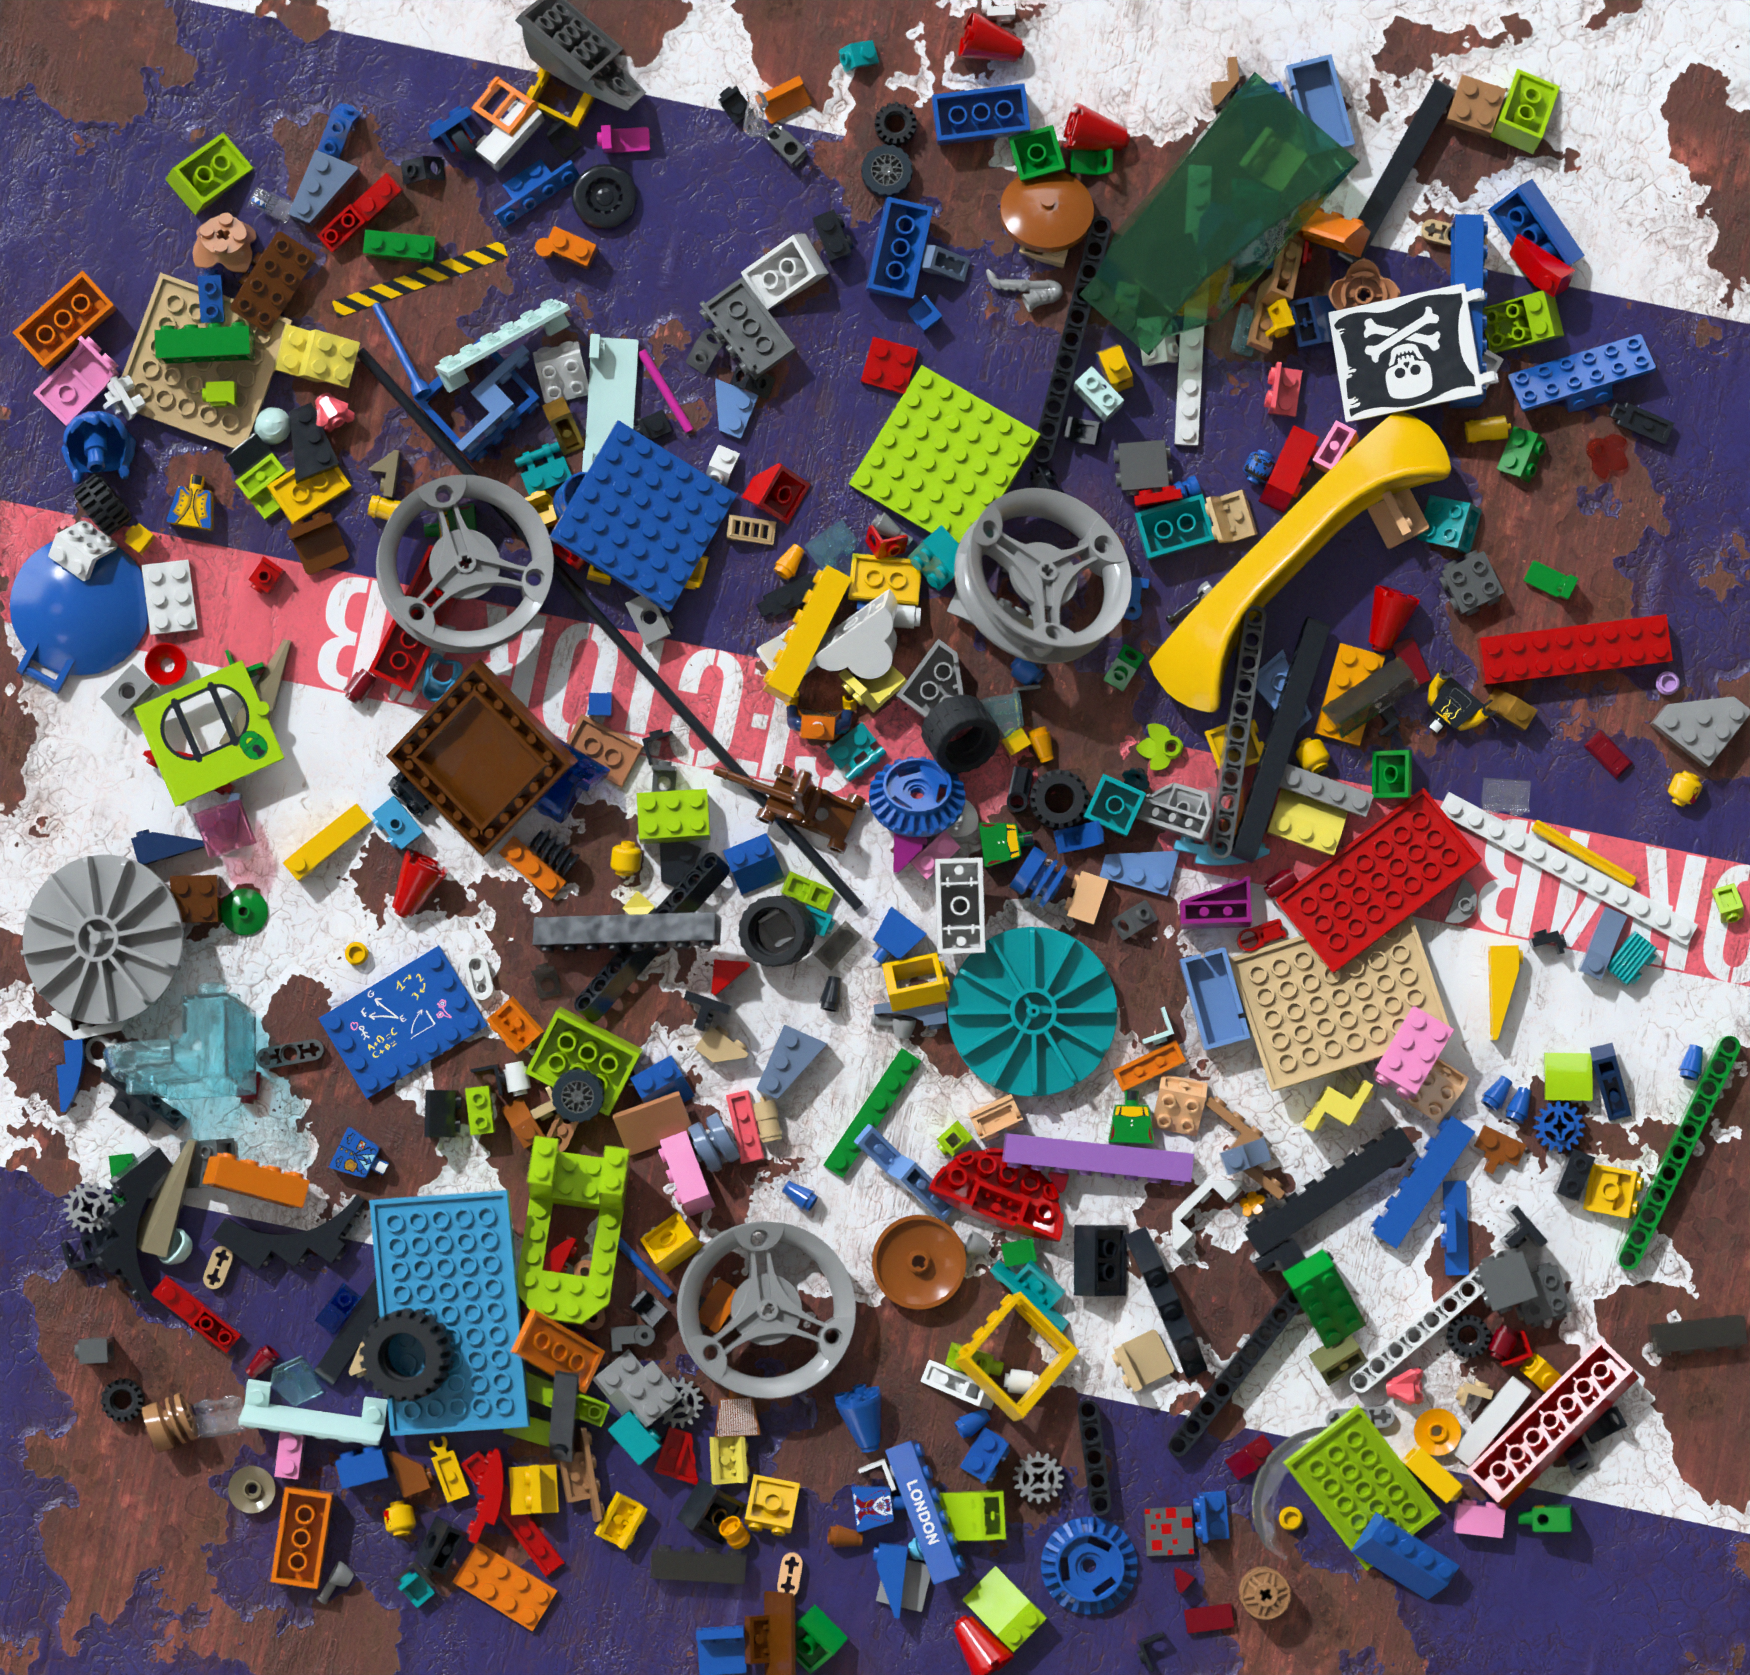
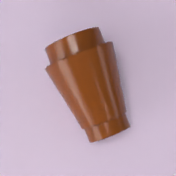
M838 1524L829 1527L827 1544L833 1545V1548L862 1545L863 1532H857Z

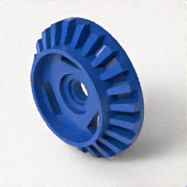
M910 756L905 760H894L892 765L886 764L883 766V771H878L875 774V779L870 784L869 805L877 821L894 833L909 837L932 836L947 830L960 818L965 806L963 781L959 780L957 773H950L942 769L935 759L932 761L923 756L921 758ZM939 788H946L945 797L939 803L936 802ZM919 792L923 794V797L915 799L911 797V794Z
M1080 1517L1062 1524L1051 1534L1042 1552L1041 1574L1048 1592L1061 1606L1076 1613L1099 1614L1116 1607L1132 1590L1137 1576V1556L1129 1537L1117 1525L1098 1517ZM1094 1536L1111 1544L1109 1552L1088 1543L1089 1537ZM1060 1557H1068L1070 1580L1062 1581ZM1086 1559H1092L1096 1562V1568L1093 1572L1083 1570L1082 1564ZM1112 1576L1115 1580L1114 1585L1096 1596L1092 1590Z

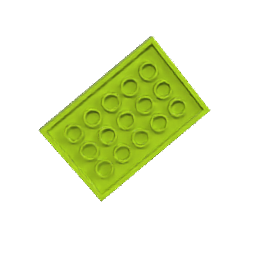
M1358 1404L1283 1462L1350 1550H1352L1376 1512L1412 1535L1441 1514ZM1355 1555V1557L1358 1559V1561L1361 1563V1565L1365 1568L1366 1571L1373 1567L1371 1564Z

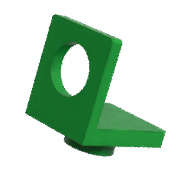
M1113 149L1099 152L1071 150V173L1099 176L1112 172ZM1106 156V157H1107V165H1106V167L1104 168V167H1103V159H1104V157Z
M1124 644L1104 677V681L1124 691L1143 660L1144 655ZM1125 653L1132 654L1136 660L1129 659Z
M225 650L229 664H234L231 651ZM260 662L246 667L250 678L257 676V671L265 669L266 665Z
M1032 1238L1001 1244L1005 1267L1028 1263L1030 1260L1037 1262Z

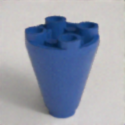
M857 1384L852 1387V1391L835 1394L836 1407L857 1446L861 1448V1452H872L879 1449L882 1401L880 1387H866V1384Z

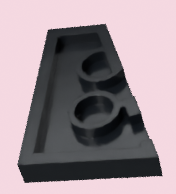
M312 403L291 410L290 421L296 484L339 467V462L323 427L316 425L317 414Z

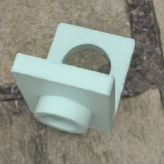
M1165 1007L1160 1008L1168 1030L1142 1039L1143 1044L1153 1041V1044L1157 1045L1167 1041L1166 1036L1174 1034Z

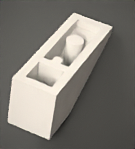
M932 1360L928 1361L920 1382L979 1407L992 1409L994 1401L967 1374Z

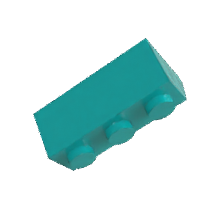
M1203 494L1135 513L1146 561L1215 541L1212 533V524L1206 513Z

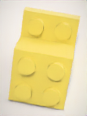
M286 324L274 370L317 383L327 382L349 388L360 342L320 330L309 331Z
M1361 1080L1351 1099L1333 1088L1325 1086L1301 1127L1309 1132H1313L1315 1129L1319 1130L1326 1119L1323 1117L1324 1113L1345 1126H1350L1351 1123L1356 1124L1362 1114L1359 1109L1363 1103L1367 1104L1374 1094V1091L1371 1090L1373 1085L1366 1080Z

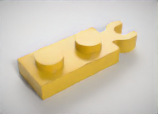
M444 1435L441 1437L443 1441L441 1447L435 1446L433 1440H430L429 1445L438 1455L431 1459L448 1503L470 1495V1491L455 1450L447 1451L446 1449L448 1440Z

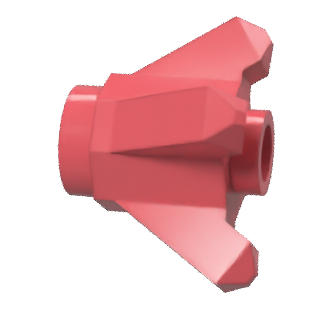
M324 393L315 400L317 409L316 425L323 427L324 431L328 433L342 426L344 422L349 423L355 419V413L348 409V403L336 399L331 393Z
M1416 1367L1409 1369L1399 1376L1388 1378L1386 1382L1388 1397L1399 1399L1408 1405L1413 1403L1419 1405L1423 1402V1387L1420 1380L1423 1378V1370Z

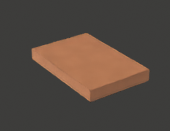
M583 714L580 715L565 744V747L578 760L577 765L623 788L644 748L643 745Z
M679 1091L612 1115L624 1148L629 1149V1156L661 1145L660 1140L683 1131L690 1135L688 1127L692 1126Z

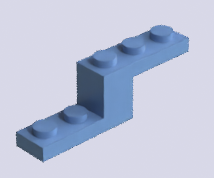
M523 344L471 391V394L489 414L455 444L463 454L467 451L471 453L480 444L478 442L479 439L484 435L486 437L491 435L497 428L495 425L501 419L505 421L514 413L512 410L515 407L514 403L497 385L499 383L503 385L511 378L512 374L510 372L516 367L520 369L529 361L528 356L530 352Z
M868 1124L854 1140V1143L897 1185L910 1191L938 1219L944 1221L954 1210L955 1207L928 1191L933 1179L915 1161L897 1151L873 1126Z

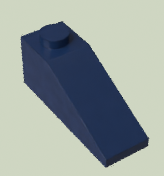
M149 829L136 832V837L131 838L137 862L144 866L209 847L207 841L158 832L150 833Z
M1613 1042L1590 1048L1592 1062L1609 1121L1632 1116Z

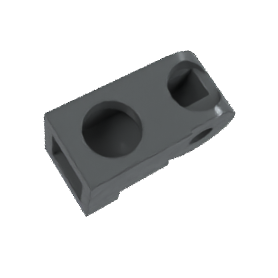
M777 123L763 136L769 145L793 169L809 155L807 149Z
M649 1325L611 1327L612 1351H622V1344L638 1343L641 1346H648L654 1341L655 1332Z

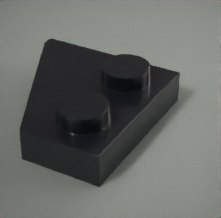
M687 841L660 843L661 882L675 888L695 866L702 848Z

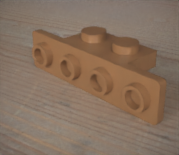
M580 1427L581 1451L576 1452L573 1462L559 1460L566 1502L590 1499L593 1521L600 1522L605 1511L602 1501L599 1502L597 1493L600 1492L599 1479L594 1476L593 1469H596L595 1456L591 1455L589 1447L592 1445V1437L590 1431L586 1430V1427Z

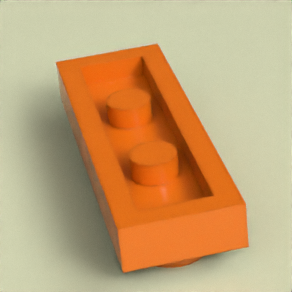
M515 836L499 852L503 858L551 900L567 883Z
M1175 1040L1112 1070L1123 1092L1186 1062Z

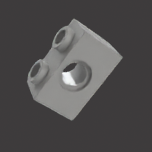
M642 596L625 603L646 647L671 636L669 630L673 626L668 616H662L659 606ZM654 612L657 615L656 622L653 624L645 623V614Z
M132 663L100 698L120 717H130L135 713L133 709L137 707L136 705L142 698L147 700L155 691L153 687L156 684ZM129 686H133L135 689L134 697L126 699L124 690Z

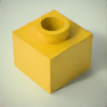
M138 523L137 526L132 525L126 532L125 536L127 539L124 542L143 555L156 536Z
M1013 727L1003 733L1005 738L1001 742L1010 757L1031 745L1022 728L1017 730Z

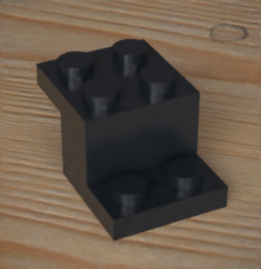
M1289 1238L1254 1259L1251 1263L1255 1270H1262L1265 1273L1276 1266L1275 1261H1278L1285 1272L1306 1258L1295 1239ZM1324 1250L1330 1258V1260L1333 1261L1334 1258L1332 1257L1331 1253L1327 1250Z

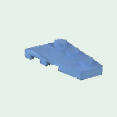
M1284 650L1280 651L1258 671L1256 692L1274 712L1289 669ZM1307 704L1305 705L1298 729L1312 718Z
M1180 851L1106 854L1099 877L1167 896Z

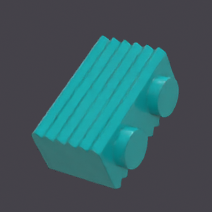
M1633 931L1610 959L1606 970L1625 986L1630 983L1634 985L1642 976V973L1639 971L1643 966H1650L1657 957L1654 954L1657 948L1638 932Z

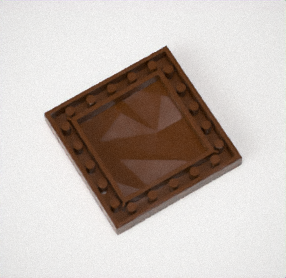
M481 659L475 661L386 755L482 857L490 853L578 762L570 751Z

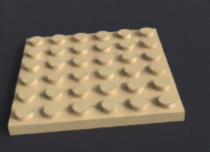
M160 273L122 377L129 375L134 383V388L126 393L130 399L137 395L143 398L146 405L137 414L235 449L252 434L255 420L260 412L275 371L274 366L284 327L286 324L292 325L293 321L279 316L269 332H263L232 312L230 305L234 299L223 295L225 320L214 323H220L222 327H231V323L244 322L245 326H249L254 331L255 360L161 364L155 357L154 330H161V326L165 325L175 326V329H184V325L196 324L198 328H208V324L211 323L201 322L198 286ZM234 381L237 384V407L229 404V407L212 408L207 402H203L202 388H206V382Z

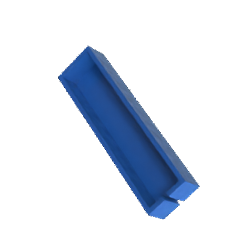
M1455 214L1451 221L1450 286L1465 283L1467 292L1478 288L1483 290V286L1487 282V268H1483V263H1485L1488 255V246L1484 245L1485 236L1488 234V221H1484V215ZM1484 291L1485 300L1469 303L1480 375L1486 373V362H1482V356H1484V352L1487 349V339L1483 338L1484 329L1487 328V315H1483V309L1487 305V291ZM1486 385L1482 386V395L1449 401V408L1477 409L1483 400L1486 399Z

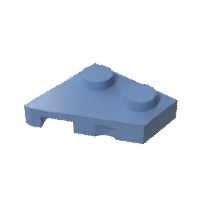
M716 379L719 431L741 440L758 395Z

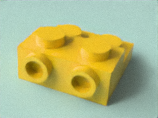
M1254 719L1251 720L1244 768L1259 762L1264 747L1263 741L1259 742L1256 733L1259 730ZM1226 724L1204 732L1218 770ZM1233 727L1231 731L1232 736L1240 739L1242 737L1241 729ZM1230 750L1228 758L1232 762H1237L1239 755L1235 750Z
M1593 1163L1589 1174L1583 1210L1633 1219V1215H1637L1640 1208V1201H1636L1638 1191L1641 1192L1644 1186V1178L1641 1177V1172Z
M754 1474L744 1525H748V1529L757 1532L762 1531V1528L772 1530L771 1533L777 1536H785V1533H790L800 1483Z

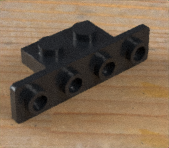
M112 1066L101 1074L100 1078L118 1090L109 1108L144 1133L148 1134L157 1119L175 1131L187 1120V1117L181 1114L179 1110L171 1107L159 1096L151 1093L141 1083L134 1081L121 1069Z

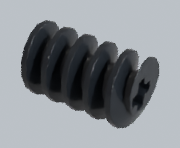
M549 829L545 832L541 830L528 844L527 848L530 850L536 847L534 855L537 856L543 853L541 861L544 862L550 859L548 867L552 868L557 865L555 873L559 874L564 871L563 878L576 864L580 855L576 854L571 857L572 848L564 851V841L556 844L558 836L549 837L552 830Z

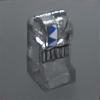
M259 187L255 188L248 205L286 225L290 219L288 213L293 202L271 194Z

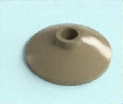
M258 1466L241 1468L232 1476L228 1486L231 1502L237 1509L245 1513H258L265 1510L272 1503L276 1492L273 1477L268 1471ZM250 1485H256V1493H251L249 1491Z

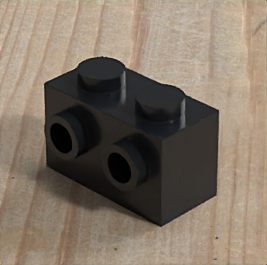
M833 209L813 217V225L829 264L832 265L852 257L851 249L854 246L850 236H845L842 228L845 227L841 214L836 215Z

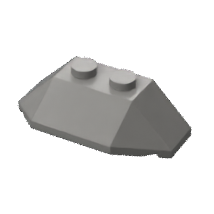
M1174 782L1158 789L1152 794L1145 795L1135 818L1168 832L1203 842L1213 820L1211 794Z

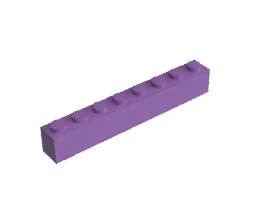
M1005 1133L1002 1161L1008 1162L1007 1167L1021 1168L1022 1164H1029L1032 1170L1045 1171V1166L1054 1167V1172L1068 1173V1169L1078 1170V1175L1091 1176L1093 1171L1101 1172V1177L1115 1178V1174L1124 1175L1125 1180L1138 1181V1176L1148 1177L1147 1182L1161 1183L1162 1179L1171 1180V1185L1185 1186V1181L1191 1182L1194 1154L1008 1133Z

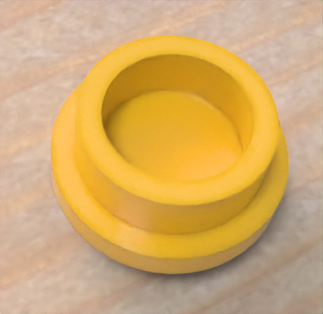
M350 943L345 949V958L352 965H361L368 958V949L363 943Z
M1286 1507L1279 1514V1522L1286 1530H1295L1302 1524V1514L1296 1507Z

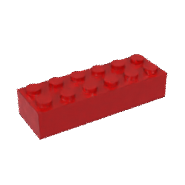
M428 546L405 596L418 599L432 582L429 571V559L434 546ZM462 560L460 563V567L462 568V566H464L463 569H467L469 563H465V561ZM436 587L423 602L431 608L444 593ZM450 598L433 613L436 625L445 628L458 599ZM413 610L410 613L414 620H421L423 618V614L419 610ZM393 619L368 672L413 694L434 648L414 639Z

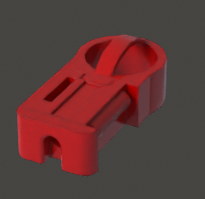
M1275 919L1240 931L1236 939L1239 949L1251 952L1264 946V944L1280 939V936L1281 939L1286 938L1285 930H1282L1281 920ZM1250 931L1255 934V936L1241 940V936L1245 932ZM1257 940L1253 948H1245L1243 946L1246 943Z

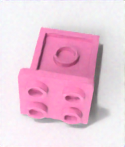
M80 336L78 338L79 344L74 352L33 392L66 426L74 417L79 416L107 388L110 378L120 375L116 370L118 365L106 353L102 356L99 353L102 349L90 337L85 340Z
M1413 1005L1374 1071L1375 1082L1385 1088L1390 1086L1396 1089V1094L1405 1100L1409 1098L1414 1100L1454 1029Z

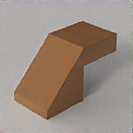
M1237 56L1227 58L1228 81L1211 82L1212 110L1217 109L1239 82Z

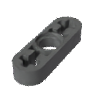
M317 1039L271 1046L259 1050L256 1055V1061L264 1069L314 1061L324 1055L325 1048L323 1043ZM311 1043L320 1047V1051L316 1052V1056L313 1057L312 1053H305V1059H301L302 1052L299 1045L303 1044V1049L310 1048ZM288 1047H293L297 1051V1057L292 1061H288L284 1057V1051ZM280 1048L279 1056L282 1063L278 1064V1059L270 1060L269 1065L265 1061H261V1057L265 1056L266 1051H268L269 1055L277 1054L276 1049Z

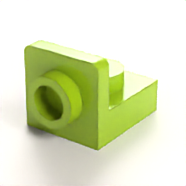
M1735 883L1712 889V895L1719 911L1721 923H1734L1743 918L1744 907Z

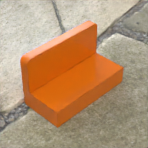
M800 75L758 96V101L770 124H774L811 105V100L804 88Z
M721 1279L716 1281L699 1311V1321L716 1334L731 1312V1301L737 1290Z

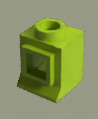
M234 381L206 382V388H202V400L207 402L212 408L229 407V404L237 407V384Z
M957 1120L937 1138L939 1141L937 1147L945 1156L950 1153L953 1157L973 1137ZM953 1132L962 1140L954 1148L945 1140Z

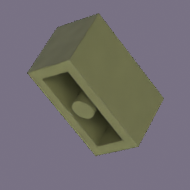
M1349 1335L1328 1349L1323 1345L1308 1355L1327 1386L1368 1362L1352 1335Z

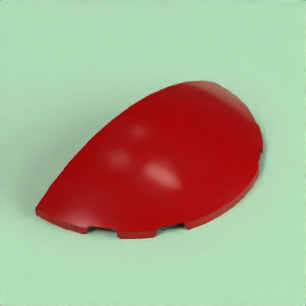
M989 1147L975 1152L969 1150L957 1155L953 1161L943 1166L937 1172L928 1188V1191L944 1202L988 1224L1033 1238L1060 1242L1064 1214L1061 1213L1060 1197L1053 1182H1049L1041 1173V1170H1032L1029 1164H1022L1021 1168L1007 1167L1008 1162L1002 1161L1003 1149Z

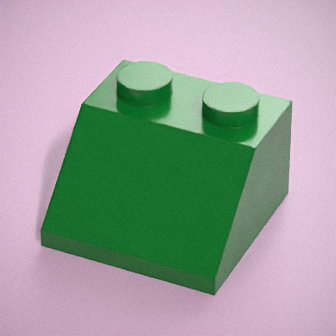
M816 1605L811 1607L795 1622V1659L809 1674H812L832 1657L848 1639Z

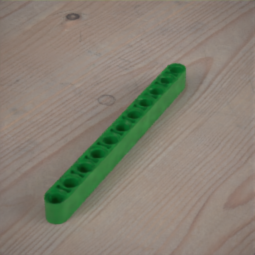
M1723 1036L1719 1038L1640 1203L1639 1212L1634 1216L1616 1254V1263L1623 1269H1635L1644 1255L1738 1056L1741 1045L1736 1037ZM1726 1040H1730L1734 1044V1048L1730 1053L1725 1052L1723 1049V1043ZM1716 1061L1722 1062L1724 1066L1723 1072L1720 1074H1716L1713 1071V1064ZM1707 1082H1710L1714 1087L1713 1093L1709 1096L1703 1092V1085ZM1697 1103L1701 1104L1704 1108L1703 1114L1699 1117L1693 1113V1107ZM1686 1125H1691L1694 1130L1690 1138H1686L1683 1135V1128ZM1676 1146L1682 1147L1684 1151L1680 1159L1674 1158L1672 1153ZM1670 1167L1674 1175L1672 1179L1667 1181L1663 1178L1662 1173L1665 1168ZM1660 1188L1664 1196L1661 1201L1656 1202L1652 1194L1655 1189ZM1646 1210H1651L1654 1216L1650 1223L1644 1222L1642 1218ZM1636 1231L1642 1232L1644 1237L1640 1244H1635L1632 1240V1236ZM1630 1252L1633 1255V1262L1626 1266L1622 1262V1257L1625 1253Z

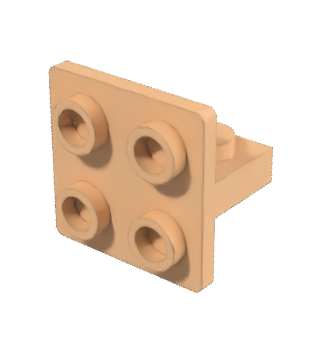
M1410 489L1403 490L1395 495L1388 491L1382 494L1383 501L1368 508V512L1388 549L1429 530V525Z

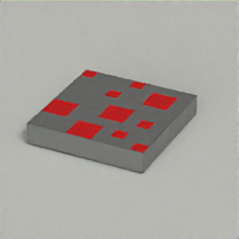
M1192 1506L1144 1508L1147 1556L1194 1554Z

